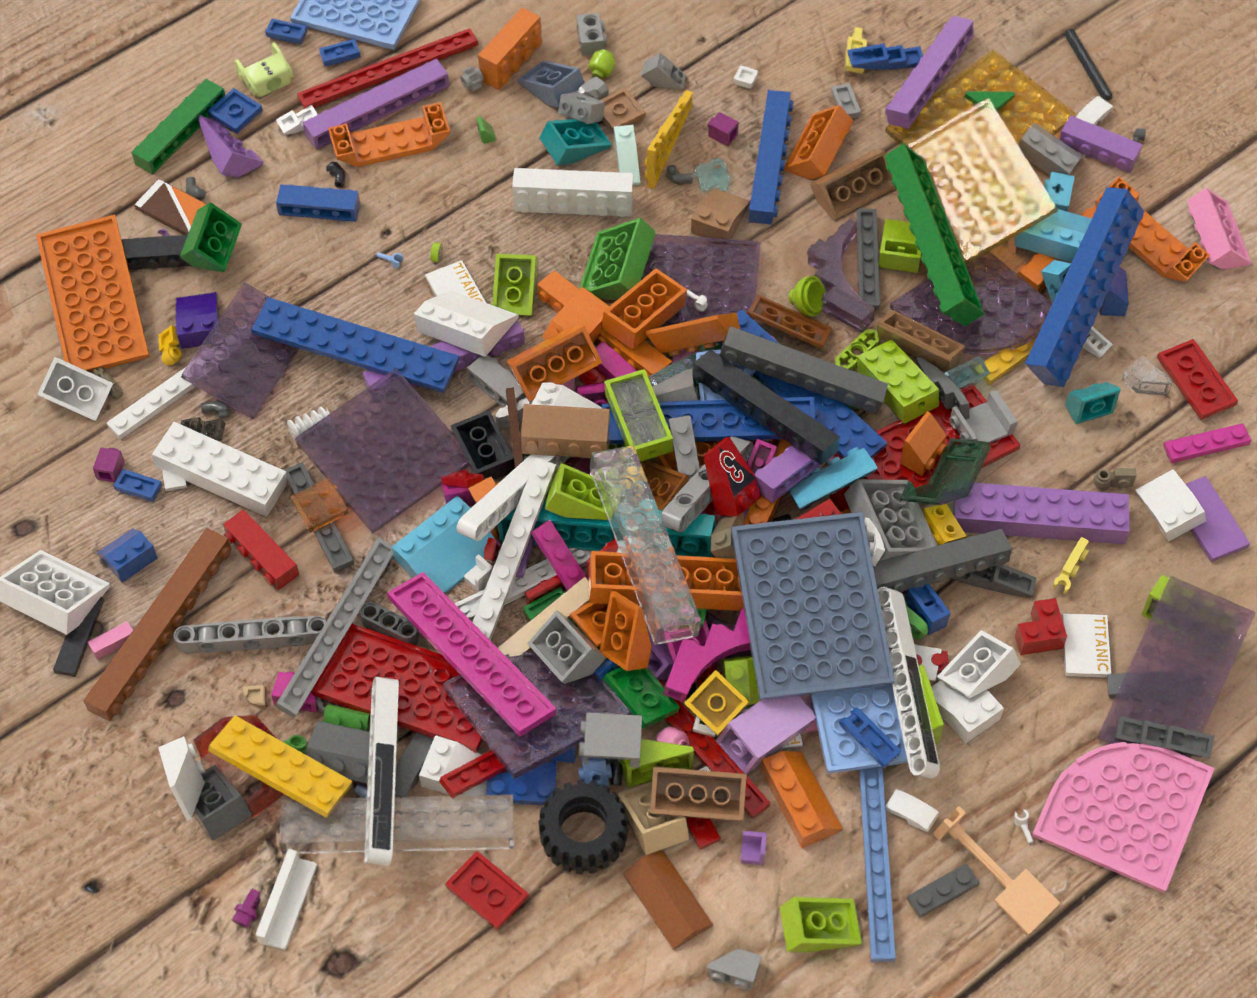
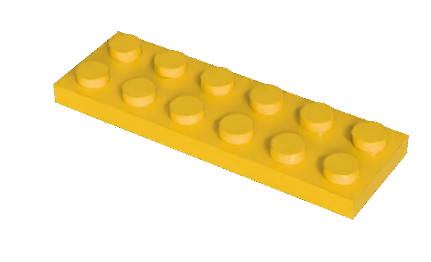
M235 715L209 745V752L326 818L352 785L350 779Z

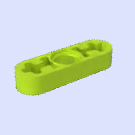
M867 329L862 332L836 357L835 365L841 366L840 363L845 364L848 361V365L841 367L853 371L857 367V356L859 355H854L851 351L853 349H860L865 353L877 347L880 340L877 331Z

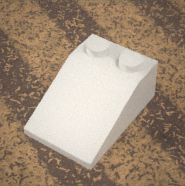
M54 357L37 395L96 421L113 383Z
M551 382L542 383L532 402L534 405L602 409V407L569 388Z
M1174 470L1136 489V493L1168 542L1206 522L1205 511Z
M981 630L937 678L965 696L972 698L1007 680L1021 663L1012 647Z
M942 681L931 686L940 715L965 744L1001 719L1004 708L988 690L969 698Z
M435 735L419 774L421 787L449 795L439 783L440 777L481 756V754L478 752L474 753L458 742ZM486 781L457 796V798L486 806Z
M181 737L158 747L169 786L188 821L192 819L205 783L202 773H205V769L201 760L196 761L195 759L197 753L193 744H188L185 737Z

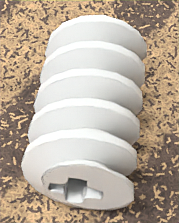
M319 407L318 414L311 410V417L304 413L303 421L300 417L296 416L295 424L292 420H287L289 431L295 443L297 438L303 443V436L305 435L311 440L312 432L318 437L319 429L326 434L327 426L335 430L333 419L327 407L326 411Z

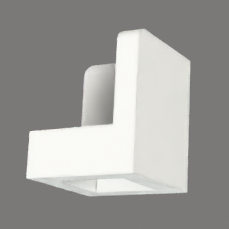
M478 554L475 557L476 566L464 575V580L477 592L486 588L493 570V566Z

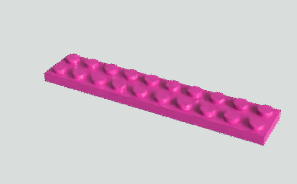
M424 572L387 592L388 599L519 737L557 714L556 707Z

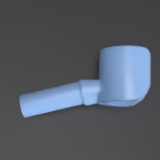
M377 253V257L388 260L394 268H399L400 262H403V255L401 253H394L392 256Z

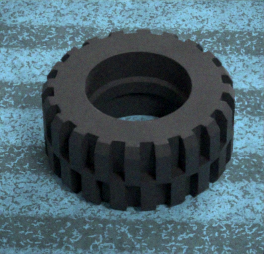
M578 780L575 785L569 782L564 784V789H555L552 792L553 798L550 796L546 798L544 807L541 808L539 814L540 841L544 847L547 857H551L552 862L556 866L562 864L563 870L568 872L571 869H575L576 874H583L584 870H589L590 874L596 873V868L599 867L602 870L609 867V861L615 862L619 858V852H623L628 835L625 806L622 802H619V796L615 792L610 794V788L605 785L598 787V783L595 781H590V784H584V780ZM580 812L595 814L605 823L603 833L596 839L588 842H577L569 839L563 834L561 827L567 818Z

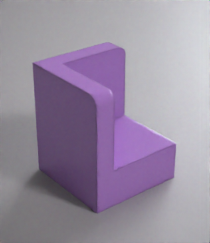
M743 831L742 864L764 865L767 833Z

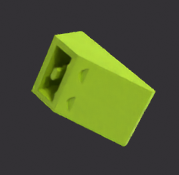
M885 219L879 268L918 273L921 251L915 245L916 238L909 229L910 222Z

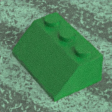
M212 202L206 204L196 212L180 258L195 268L225 272L242 223Z

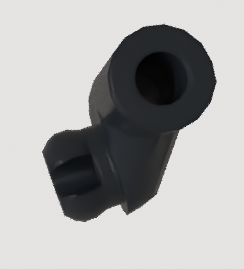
M605 758L606 764L611 766L612 778H610V785L621 786V763L618 759Z

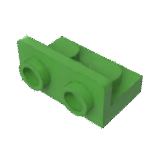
M327 704L324 710L323 722L369 731L370 714Z

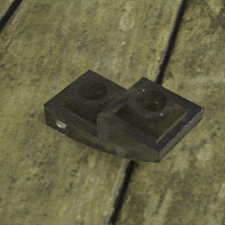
M200 417L181 420L180 425L216 441H222L226 423L222 419L203 422Z

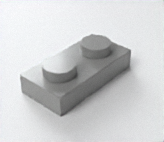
M850 83L831 87V94L836 106L840 105L851 118L861 117V110Z

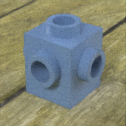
M581 756L582 768H578L579 779L584 780L585 784L595 781L598 783V787H602V785L608 786V778H612L611 766L606 764L605 758L589 757L588 765H584V756Z

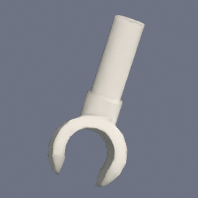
M687 290V295L696 301L694 307L701 312L704 311L708 306L706 303L707 298L704 295L698 296Z
M1023 809V818H1019L1015 812L1014 823L1022 828L1028 844L1034 841L1027 825L1029 814L1027 810Z

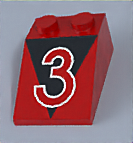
M730 437L724 438L703 455L716 515L738 517L760 499L757 479Z

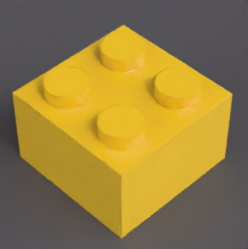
M715 670L684 704L719 737L728 723L738 717L750 702Z

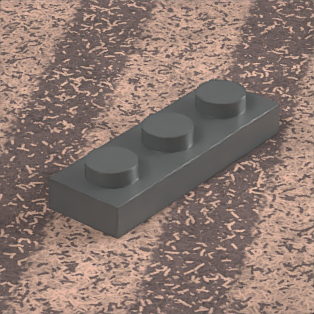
M966 863L908 895L907 901L920 919L977 887L979 881Z

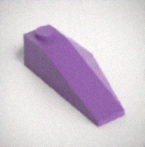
M199 116L198 120L211 157L222 175L240 177L263 165L264 162L253 150L248 149L247 151L243 148V142L230 136V132L216 120Z

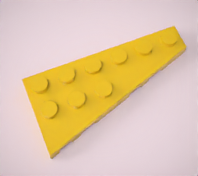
M686 90L683 96L679 98L677 105L663 126L660 127L659 132L647 149L645 160L647 188L655 189L693 106V92Z

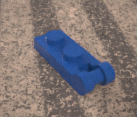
M858 707L851 711V715L848 718L844 717L839 721L843 730L849 732L883 768L900 755L901 750ZM860 722L862 725L857 728L854 724Z

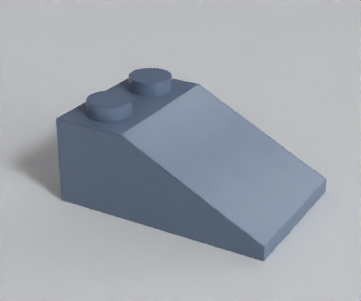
M543 60L517 79L520 85L547 105L559 108L561 94L577 92L585 83L580 68Z

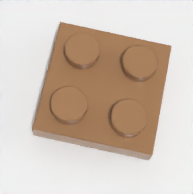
M626 88L601 99V101L605 102L603 121L613 133L616 126L631 125L646 117L645 110Z

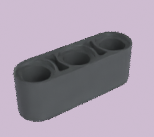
M367 602L361 606L360 615L365 628L413 645L418 644V629L407 618L373 602ZM370 614H374V615H375V616H373V617H367V616L370 615ZM391 623L394 624L393 626H390V627H387V626H386L387 624H391ZM406 633H413L410 636H404Z

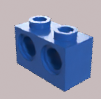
M930 584L907 590L905 597L907 607L925 621L928 627V636L947 627L951 613Z

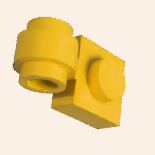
M171 325L158 335L159 351L162 352L161 359L168 366L177 363L182 356L181 351L176 347L179 344L177 328Z

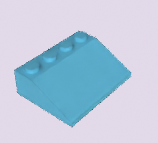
M1038 204L1023 215L1016 226L1015 246L1072 263L1092 219Z
M856 447L846 452L847 457L841 460L839 457L827 462L828 467L822 470L818 467L809 474L810 476L804 478L788 490L798 510L800 511L853 484L857 479H862L877 470V466L864 448L859 450Z
M456 496L393 545L392 551L394 560L412 578L424 572L446 594L464 579L466 573L476 566L475 557L478 554L484 558V548L488 537H494L489 532L481 540L475 541L457 533L458 521L471 508L459 496Z

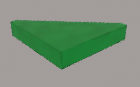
M967 91L964 97L991 117L1013 100L1016 93Z

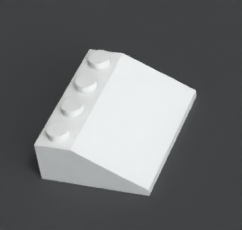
M449 291L425 301L414 313L418 332L485 357L517 321L519 315L460 293Z
M40 550L0 577V602L67 635L81 624L99 598L109 589L110 583Z

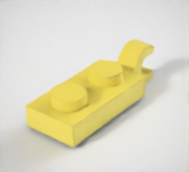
M855 27L852 37H848L845 71L861 74L864 72V69L851 67L847 53L849 49L867 46V40L862 39V28Z
M1082 537L1079 539L1061 574L1055 579L1054 589L1057 588V585L1063 584L1065 586L1063 593L1067 594L1071 586L1069 579L1070 577H1076L1080 566H1078L1080 560L1085 561L1089 550L1086 549L1089 540Z

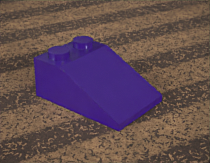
M216 292L176 298V328L181 349L222 342Z

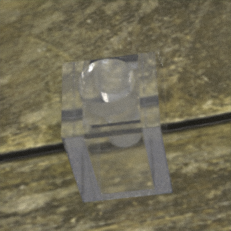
M1141 356L1126 367L1122 378L1127 387L1140 394L1166 396L1169 394L1173 381L1145 356Z

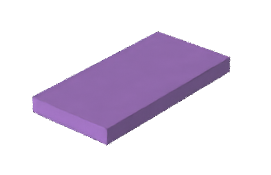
M1205 476L1187 483L1186 486L1194 494L1205 511L1206 522L1191 529V532L1209 560L1213 562L1248 548L1250 542L1207 477Z

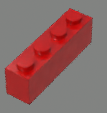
M244 509L223 524L224 536L229 539L230 544L234 543L237 546V550L243 558H249L251 566L257 572L261 571L264 574L263 577L270 586L274 585L280 590L299 576L297 564Z

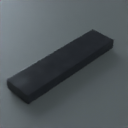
M103 597L99 598L81 624L65 636L53 668L54 673L76 677L88 645L87 642L90 640L104 603Z

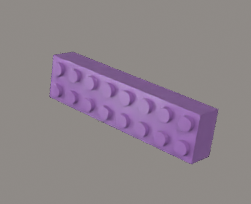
M959 481L955 483L952 513L964 532L987 533L1002 529L1004 534L1009 536L1079 541L1082 537L1089 540V542L1125 544L1129 534V494Z

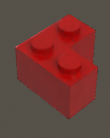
M1056 598L1034 601L1031 610L1033 622L1018 624L1015 633L1020 656L1063 649L1067 639Z

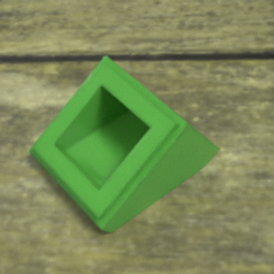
M481 116L477 117L478 132L483 144L496 141L493 127Z

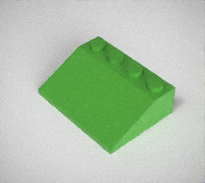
M638 218L597 232L579 289L584 287L599 299L618 300L641 281L656 231L642 218Z

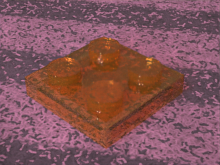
M329 478L290 496L291 502L310 533L349 514L347 507Z

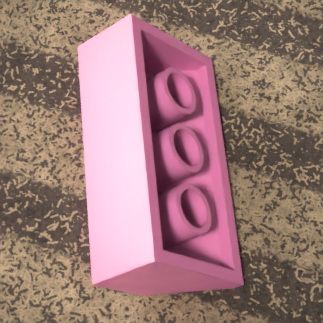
M1208 188L1188 199L1187 202L1190 207L1188 211L1194 218L1196 231L1201 236L1200 243L1206 249V252L1210 254L1207 261L1212 266L1215 265L1221 270L1252 264L1228 201Z

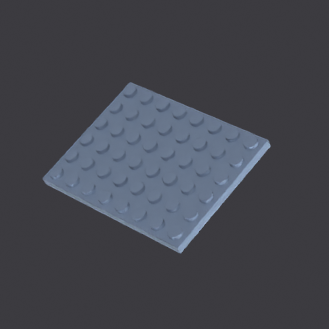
M863 512L731 527L760 701L892 685L895 683Z

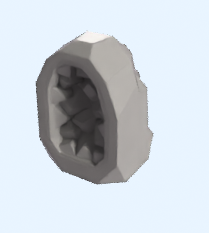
M598 77L588 80L577 90V93L598 100L609 95L606 84Z

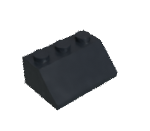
M490 410L451 425V429L474 474H481L484 478L492 476L493 479H499L509 475L515 469L514 457Z

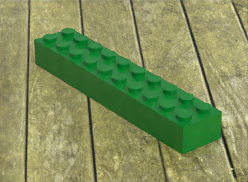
M903 143L885 155L886 168L893 177L891 181L898 190L899 194L897 197L904 206L903 213L910 222L909 229L915 235V245L921 251V260L928 269L927 276L934 285L933 292L941 303L939 308L944 315L950 316L955 323L958 322L965 327L985 315L926 162L923 157Z

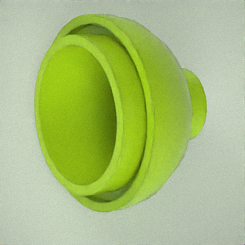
M816 276L804 277L795 285L794 289L790 290L789 301L803 315L817 316L821 313L826 302L824 285Z

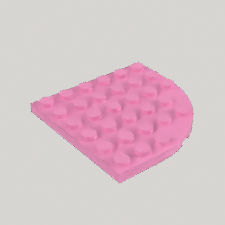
M1126 742L1096 748L1076 759L1057 779L1032 836L1165 893L1214 768L1172 750L1143 743L1126 744Z

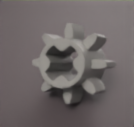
M472 66L462 70L464 74L460 76V80L466 89L470 88L472 91L482 87L480 82L484 81V78L479 68L474 69Z

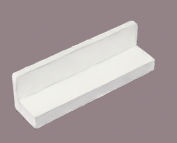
M288 849L255 934L258 943L281 950H286L317 868L315 862L300 859L298 852Z

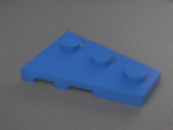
M556 761L505 772L486 781L485 802L544 805L547 797L553 798L552 792L556 786Z

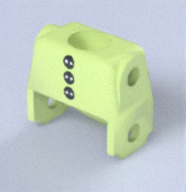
M275 42L271 44L273 55L246 68L242 66L238 59L234 61L240 80L257 97L265 96L290 84L291 78L294 77L291 67Z

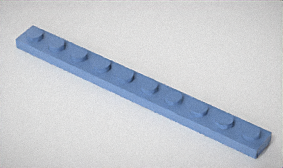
M881 766L859 770L871 962H895L883 768Z

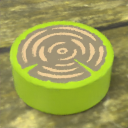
M433 243L430 252L431 262L439 263L441 261L443 253L442 243Z

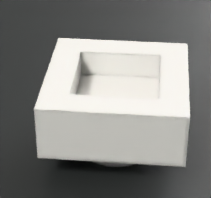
M740 65L733 84L752 89L758 77V70Z

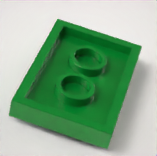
M620 667L605 674L603 678L631 715L642 716L641 727L643 729L679 711L680 707L675 700L663 695L664 687L648 668L626 671Z

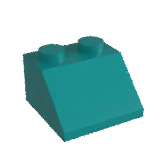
M1108 382L1096 383L1081 390L1076 389L1068 393L1065 406L1075 425L1114 413L1121 389L1119 386Z

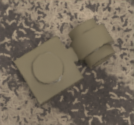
M1114 468L1113 472L1101 469L1095 473L1093 482L1099 489L1107 488L1110 483L1112 487H1133L1137 476L1136 468Z

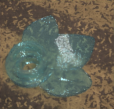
M715 158L709 163L698 165L693 172L694 176L700 178L699 186L702 192L715 185L719 190L725 192L730 183V177L726 173V162L720 158ZM720 165V168L715 169L714 166Z

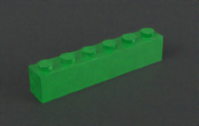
M208 79L197 85L195 90L185 97L183 102L173 109L133 149L131 153L135 165L153 175L201 127L198 120L199 116L210 118L208 110L225 96L224 88Z

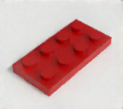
M1194 339L1158 353L1157 359L1201 420L1237 405L1238 399Z

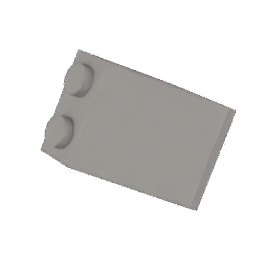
M688 369L652 387L658 402L701 401L696 379L693 377L692 369Z

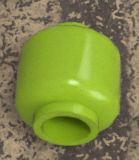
M601 49L594 52L588 68L592 72L593 77H598L599 79H602V77L607 78L611 75L616 60L611 52Z

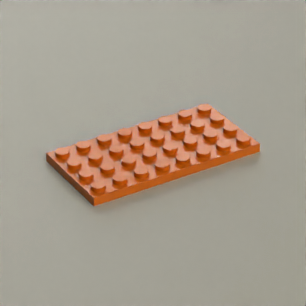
M115 214L36 234L64 361L91 373L99 367L106 369L149 358L150 355Z

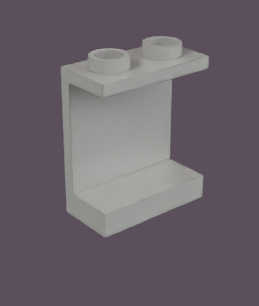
M997 390L989 393L986 403L969 409L970 419L965 420L956 406L952 407L949 418L951 426L957 429L962 443L967 445L970 451L1014 434L1018 423Z
M586 713V721H581V735H585V742H580L579 756H584V765H588L589 757L629 759L630 767L639 768L642 716Z

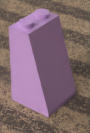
M800 696L761 700L730 721L716 742L737 766L748 775L762 764V759L774 755L787 743L808 729L815 721L816 716L812 708L806 705Z

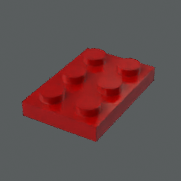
M478 851L445 883V887L497 931L529 897L528 892Z

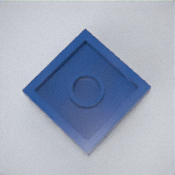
M233 88L208 110V115L237 134L260 114L263 109L262 105Z

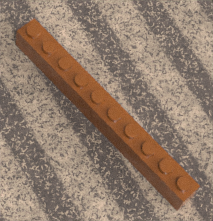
M208 528L204 530L83 700L88 711L108 721H111L114 716L119 714L126 698L133 694L138 681L145 677L150 664L157 660L159 651L164 645L168 644L172 633L176 627L182 624L188 610L194 607L200 593L206 590L211 577L218 573L223 560L230 556L232 548L227 537Z

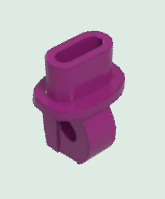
M252 888L243 904L235 906L234 910L236 913L232 918L234 923L248 928L252 920L256 921L257 915L255 911L261 900L260 891Z

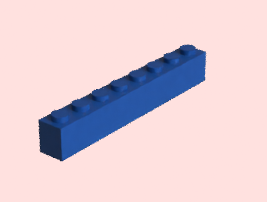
M768 90L749 209V222L772 225L773 217L778 215V205H775V202L780 201L781 190L777 189L778 186L782 187L783 175H780V171H784L785 160L782 159V156H786L787 145L784 144V141L789 139V130L786 127L791 125L792 115H788L789 112L793 111L794 100H790L791 92Z

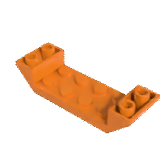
M441 102L422 106L423 117L353 133H349L347 123L329 127L328 131L336 159L356 167H361L434 150L450 134Z
M1120 176L1109 186L1110 188L1128 189L1130 193L1134 190ZM1104 192L1094 202L1096 208L1098 207ZM1146 211L1135 231V236L1129 244V248L1162 277L1184 282L1210 256L1196 242L1188 249Z

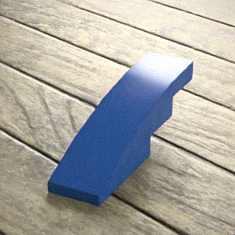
M885 43L849 49L847 51L851 67L861 69L889 70L916 67L921 57H923L920 46L904 49L903 45L886 48Z

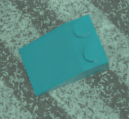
M577 119L548 121L539 137L557 165L574 164L606 150L612 145L597 122L588 124Z

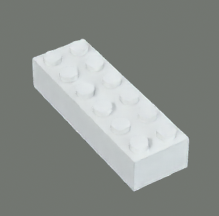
M514 168L512 185L514 212L632 217L633 173Z
M173 422L152 454L156 468L184 478L187 482L265 517L269 515L288 484L286 471L176 422Z

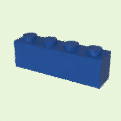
M280 184L276 205L278 214L283 216L356 222L360 199L358 191L349 189L341 190Z

